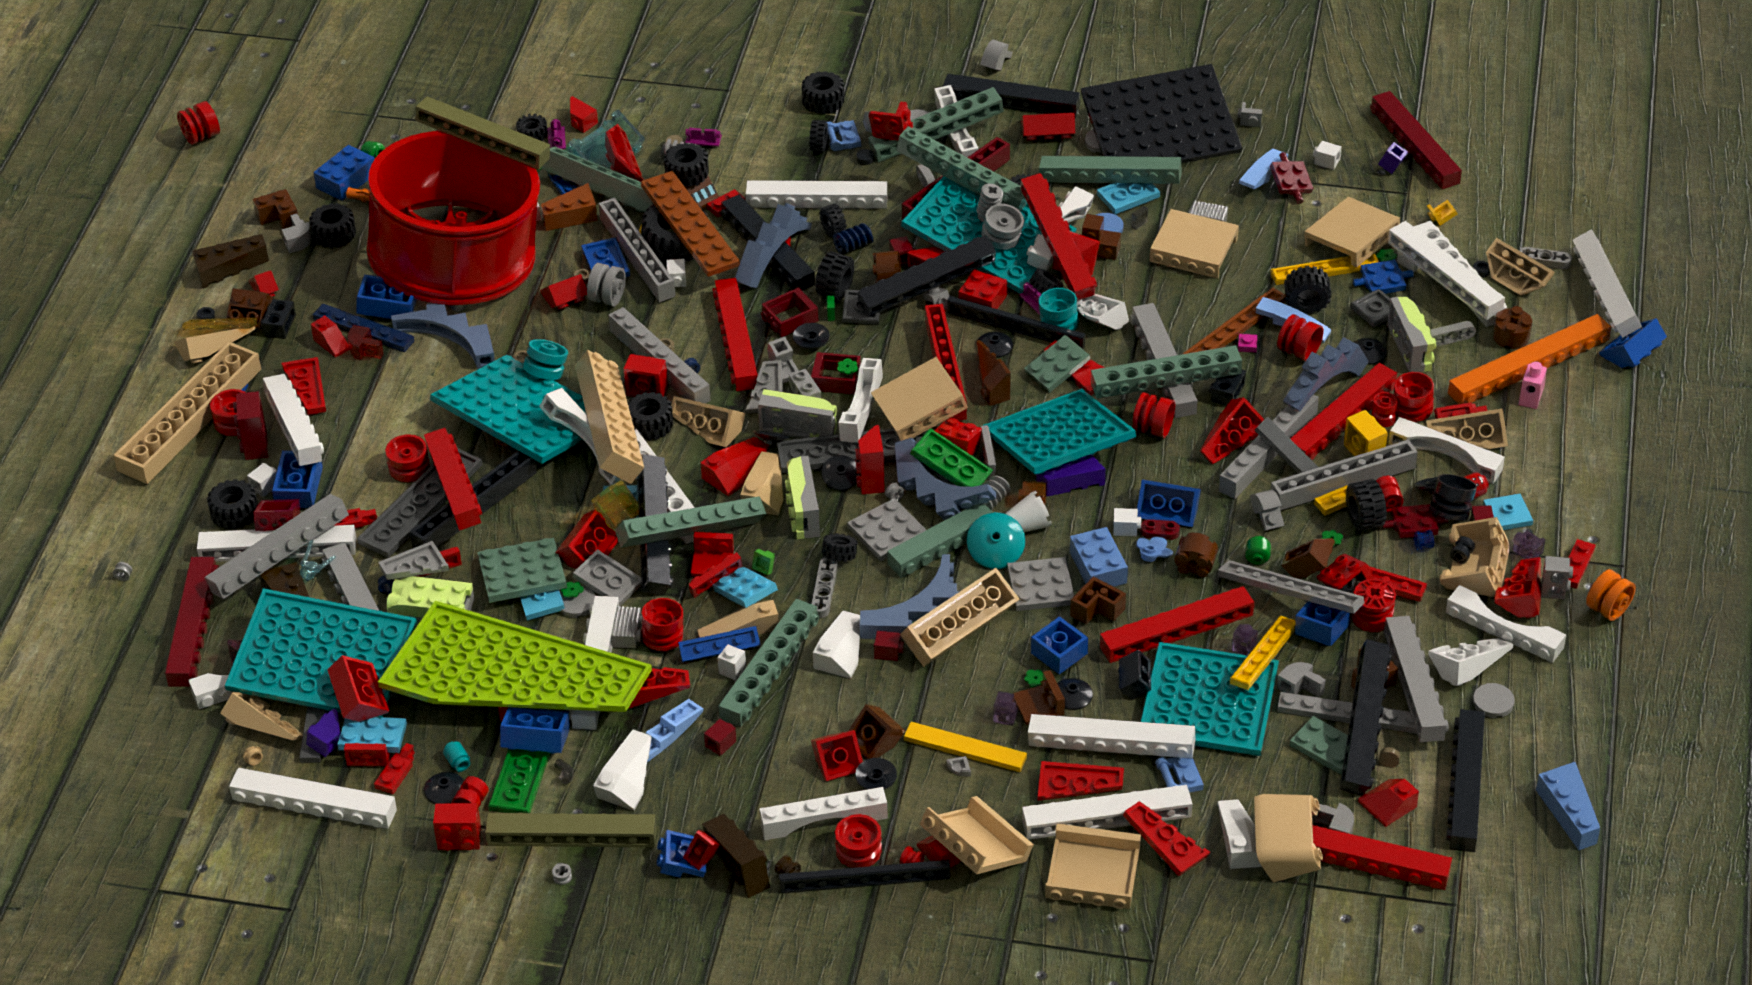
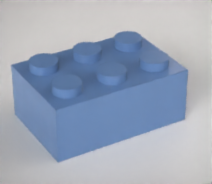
M1107 527L1070 536V554L1085 583L1093 576L1113 587L1127 583L1128 566Z

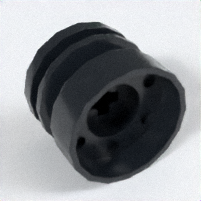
M1441 474L1437 478L1434 489L1436 493L1432 496L1429 509L1434 514L1446 519L1467 520L1472 507L1470 502L1474 500L1477 485L1471 480L1458 475Z

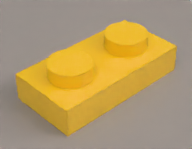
M1347 485L1314 499L1315 506L1324 516L1347 507Z

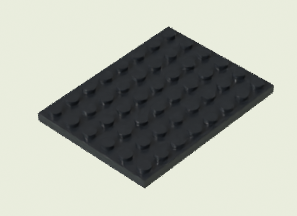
M1212 64L1081 88L1080 92L1102 156L1181 157L1182 164L1242 152V145Z

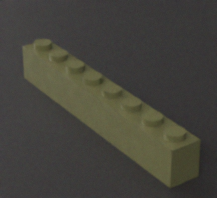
M428 96L416 106L415 121L538 170L549 160L550 144Z
M499 812L488 813L485 834L487 846L655 847L657 827L655 814Z

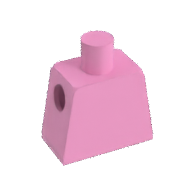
M1532 362L1528 364L1522 382L1518 405L1537 409L1545 386L1547 368L1543 367L1541 363ZM1530 385L1535 387V392H1529Z

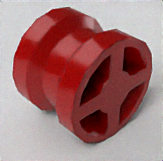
M907 846L901 854L899 863L923 862L925 854L922 851H914L913 847Z

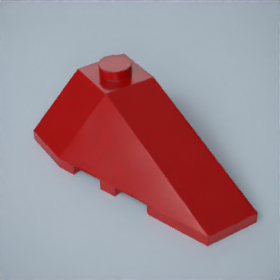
M1244 397L1232 399L1221 412L1200 452L1211 464L1218 462L1232 451L1255 439L1258 434L1254 430L1264 418Z
M753 437L714 452L701 462L702 479L729 497L744 485L745 479L761 451L766 452L769 445L764 444L757 437Z
M1540 557L1519 561L1512 570V576L1504 580V586L1497 588L1494 599L1497 605L1519 618H1532L1539 615L1541 602Z
M667 667L663 669L652 668L651 673L629 708L690 688L688 670Z

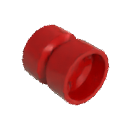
M1380 392L1374 396L1371 416L1382 427H1390L1395 423L1398 405L1397 397L1390 392Z
M1389 475L1378 478L1376 482L1384 494L1387 512H1391L1392 507H1401L1404 499L1396 478Z
M468 776L454 796L452 803H478L479 808L489 788L483 780L474 776Z

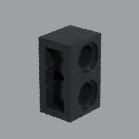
M272 300L270 306L267 307L265 317L261 320V329H263L264 337L286 338L296 317L294 301Z
M1242 370L1241 374L1216 378V382H1212L1209 389L1211 402L1227 406L1232 399H1237L1245 386L1246 370Z

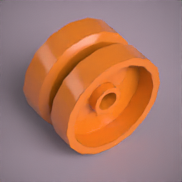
M1608 569L1593 583L1588 592L1586 604L1594 611H1600L1603 617L1614 621L1629 607L1635 595L1636 586L1627 579H1621L1620 574Z

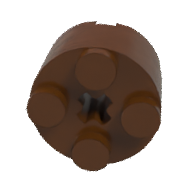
M899 251L873 253V274L878 277L875 278V283L881 279L892 277L897 272H901Z
M1519 306L1497 312L1493 331L1494 341L1504 348L1505 345L1510 346L1511 349L1525 347L1531 336L1533 323L1531 316Z
M1193 532L1188 533L1186 537L1182 536L1174 557L1175 564L1178 566L1177 570L1182 574L1191 572L1196 573L1200 577H1207L1213 568L1218 546L1215 541L1212 543L1209 541L1208 536L1201 533Z

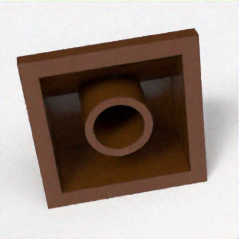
M865 704L848 730H855L860 752L867 759L879 758L894 748L905 732L880 707Z

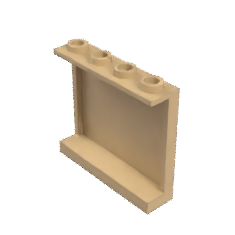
M1348 196L1305 230V246H1309L1314 241L1351 256V265L1358 267L1388 242L1389 229L1400 224V217Z
M1171 209L1150 248V262L1218 279L1219 268L1232 242L1236 243L1238 239L1239 225Z
M937 357L871 392L876 405L880 407L900 441L914 438L968 408L962 393Z
M977 796L971 797L967 808L943 814H937L930 807H927L920 823L926 831L976 874L1026 862L1034 844Z
M1057 824L1049 876L1045 885V898L1072 901L1074 903H1088L1096 906H1110L1117 909H1130L1140 852L1141 834Z

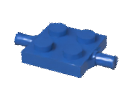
M1396 260L1365 264L1360 267L1363 278L1353 279L1354 287L1364 285L1370 293L1377 289H1380L1385 294L1404 291L1407 286L1404 278L1414 277L1413 270L1401 271Z

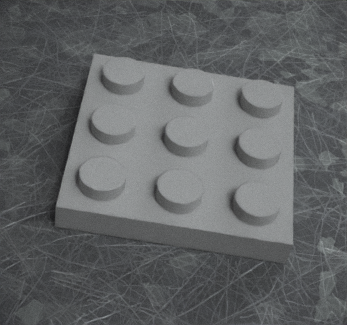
M895 498L847 522V528L880 562L887 558L888 550L926 531Z
M1065 557L1007 563L1011 588L1020 599L1015 604L1016 611L1069 606L1071 604L1074 592Z

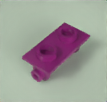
M553 119L550 123L551 127L548 128V144H550V148L557 147L564 150L566 149L565 126L561 127L560 121Z
M690 127L685 132L687 136L685 143L719 147L722 134L717 129H705L704 133H702L701 128Z
M1026 282L1023 285L1024 292L1019 294V296L1040 315L1038 301L1042 294L1032 287L1033 285Z

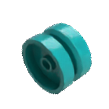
M531 340L528 344V355L524 359L523 369L538 378L547 380L560 379L564 372L563 364L567 360L568 350L564 346L549 340Z

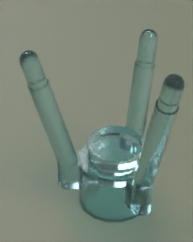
M310 540L304 558L300 562L302 566L300 575L306 581L313 579L321 572L322 568L336 558L333 555L320 565L315 561H307L313 546V540Z

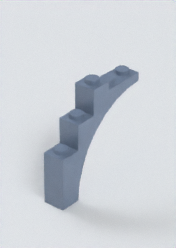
M787 203L784 206L778 204L770 224L763 222L755 242L748 240L735 276L737 282L757 288L764 270L781 244L794 233L811 229L812 223L807 222L806 217L800 216V212L794 210L795 206Z
M433 303L426 305L427 310L391 316L393 329L404 333L434 334L459 344L473 358L477 369L495 361L487 324L469 327L466 313L447 316L444 304Z
M1344 337L1336 348L1327 345L1321 355L1311 352L1302 366V373L1283 402L1300 412L1314 393L1329 379L1347 371L1359 377L1369 361L1359 345Z
M913 438L895 443L898 483L906 491L916 489L917 498L924 505L936 504V513L944 521L960 513L962 508H970L973 505L988 503L990 500L996 499V492L989 484L960 487L936 479L930 474L924 463L910 454L917 444Z
M942 554L941 564L936 576L918 595L892 607L860 611V639H875L877 631L902 633L912 622L917 621L959 593L960 591H957V583H953V577H950V574H954V562H950V554Z

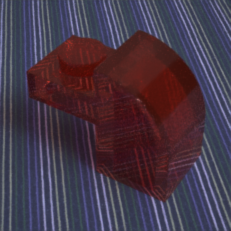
M357 325L352 326L348 333L351 355L357 360H362L364 356L381 359L384 355L382 341L372 339L370 328Z

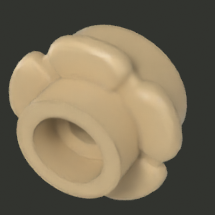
M258 746L247 748L244 752L243 760L250 765L259 764L263 759L261 748Z

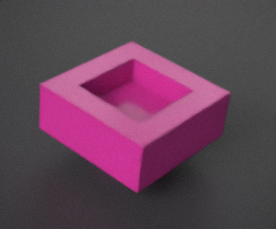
M1239 334L1238 351L1257 353V335Z

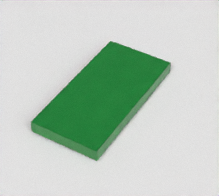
M931 428L910 452L912 456L960 487L983 485L993 472V469Z
M508 749L488 805L489 811L530 813L551 753Z

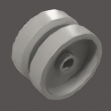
M1008 204L991 206L985 215L981 231L982 236L986 235L992 246L996 249L1015 247L1019 242L1024 224L1023 214L1017 208Z
M596 263L591 270L587 284V297L589 301L597 303L603 301L604 304L611 306L618 305L625 287L626 276L624 268L615 266L610 268L609 265Z

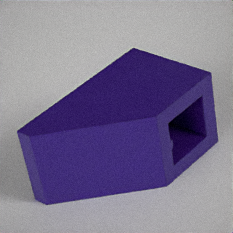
M1393 142L1378 165L1393 174L1407 157L1408 151Z
M335 708L328 714L325 713L320 721L315 725H311L306 732V745L324 757L338 746L340 729L338 713Z

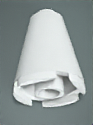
M1036 491L1031 492L1005 513L1018 521L1024 533L1047 528L1052 525L1051 521H1047L1046 517L1049 516V513L1041 497H1035Z

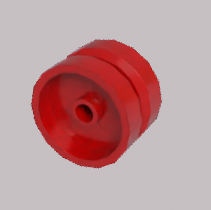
M240 389L224 390L216 394L210 403L215 429L225 436H237L236 429L239 427L234 424V415H237V413H234L233 402H236V394L246 393Z
M411 434L400 435L393 438L387 444L385 452L388 470L395 480L400 482L416 481L430 467L427 445L421 437Z
M855 814L843 818L837 824L835 829L836 855L842 864L850 868L869 867L880 859L882 853L881 828L875 819L867 815Z

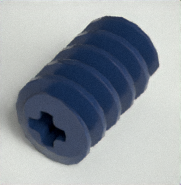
M864 223L848 228L846 231L843 230L840 233H835L833 236V242L839 254L842 253V249L845 253H848L849 248L852 251L855 250V245L857 248H861V243L866 246L867 240L869 243L874 241L870 228Z

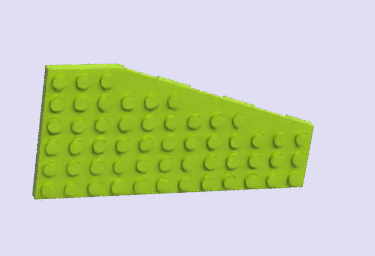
M434 601L379 679L378 685L379 688L432 704L626 712L651 673L652 665Z

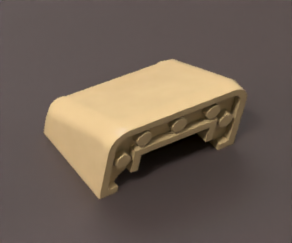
M1494 517L1453 524L1451 533H1449L1450 543L1455 546L1459 537L1466 536L1475 542L1476 547L1472 554H1470L1467 563L1460 564L1453 560L1451 571L1449 569L1443 570L1440 575L1441 585L1450 590H1456L1460 585L1478 595L1495 597L1497 588L1503 585L1509 555V542L1498 518Z
M1261 794L1255 796L1256 854L1261 866L1272 882L1320 870V860L1323 859L1320 848H1316L1313 843L1312 816H1316L1318 810H1320L1317 798H1314L1312 795Z

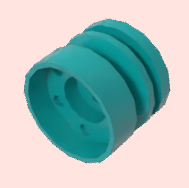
M1053 288L1042 293L1038 301L1040 321L1075 330L1079 323L1075 293L1065 288Z

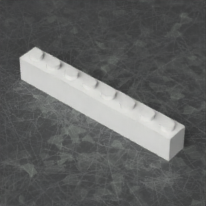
M747 181L746 202L752 208H777L778 204L784 206L787 203L795 206V208H823L836 204L839 208L887 209V181Z
M1404 221L1389 229L1388 244L1483 318L1488 320L1504 309L1505 297L1502 294L1498 293L1489 284L1485 283L1476 274L1428 239L1427 236L1419 232L1414 226Z
M1591 229L1573 239L1575 244L1573 250L1577 257H1580L1578 260L1584 268L1583 270L1593 289L1597 288L1594 292L1599 300L1602 299L1599 302L1603 310H1607L1605 315L1609 322L1613 321L1610 325L1614 332H1619L1623 338L1640 329L1642 325L1593 230Z
M285 374L263 378L264 394L299 466L322 462L321 454H324L323 444L319 442V437L317 433L315 434L313 424L310 425L309 416L306 415L304 406L301 407L300 398H297L296 390L292 388L291 380H287Z
M354 525L332 526L286 558L323 557V549L344 542L351 555H355L357 539ZM275 530L199 532L198 556L214 557L215 562L230 561Z
M595 596L594 603L590 604L589 615L591 617L587 618L586 629L588 632L584 633V645L612 653L611 635L616 609L619 606L618 597ZM568 710L572 729L597 730L600 711Z
M1031 714L1028 729L1029 746L1179 758H1193L1196 740L1195 726Z
M243 768L237 769L229 785L232 800L275 807L297 813L312 814L318 817L323 816L356 824L371 825L377 828L389 829L397 811L394 796Z
M1187 785L1155 788L1152 790L1022 807V822L1026 838L1029 840L1056 836L1057 824L1095 829L1131 826L1123 816V813L1139 801L1160 815L1162 821L1192 817V801Z

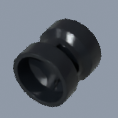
M1466 536L1459 537L1455 546L1450 551V557L1457 563H1467L1470 554H1472L1476 547L1475 542Z

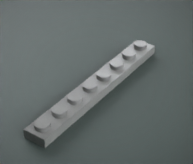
M1228 560L1218 569L1219 577L1354 614L1364 604V596Z
M1280 692L1277 712L1305 717L1315 716L1318 719L1349 723L1352 703ZM1384 708L1383 715L1379 718L1382 729L1417 734L1410 712Z

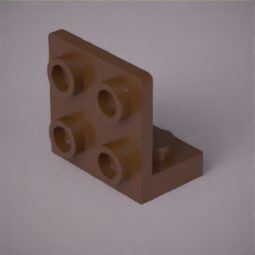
M1051 670L1043 672V680L1040 681L1041 686L1013 693V699L1026 725L1030 724L1031 714L1064 715L1065 698Z

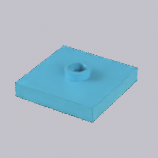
M1521 494L1483 500V506L1491 505L1493 515L1498 518L1503 530L1533 525V519Z
M559 590L520 597L527 620L565 609Z

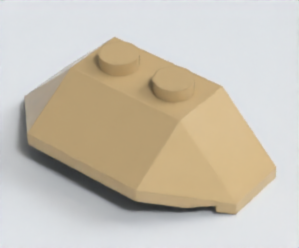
M1498 238L1494 240L1486 251L1491 278L1520 296L1544 288L1555 273L1553 270Z

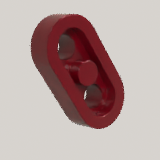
M1149 519L1142 522L1141 534L1149 539L1162 537L1165 540H1174L1179 537L1180 526L1174 521Z

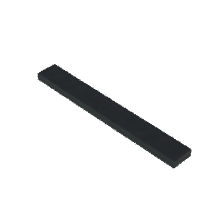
M949 296L947 300L948 314L1051 343L1055 340H1060L1066 335L1083 350L1085 348V333Z
M949 860L779 874L780 892L791 893L950 879Z

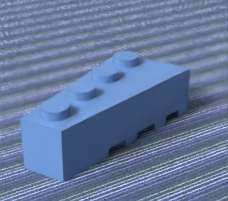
M1576 762L1539 774L1536 791L1576 848L1581 850L1597 844L1600 826Z

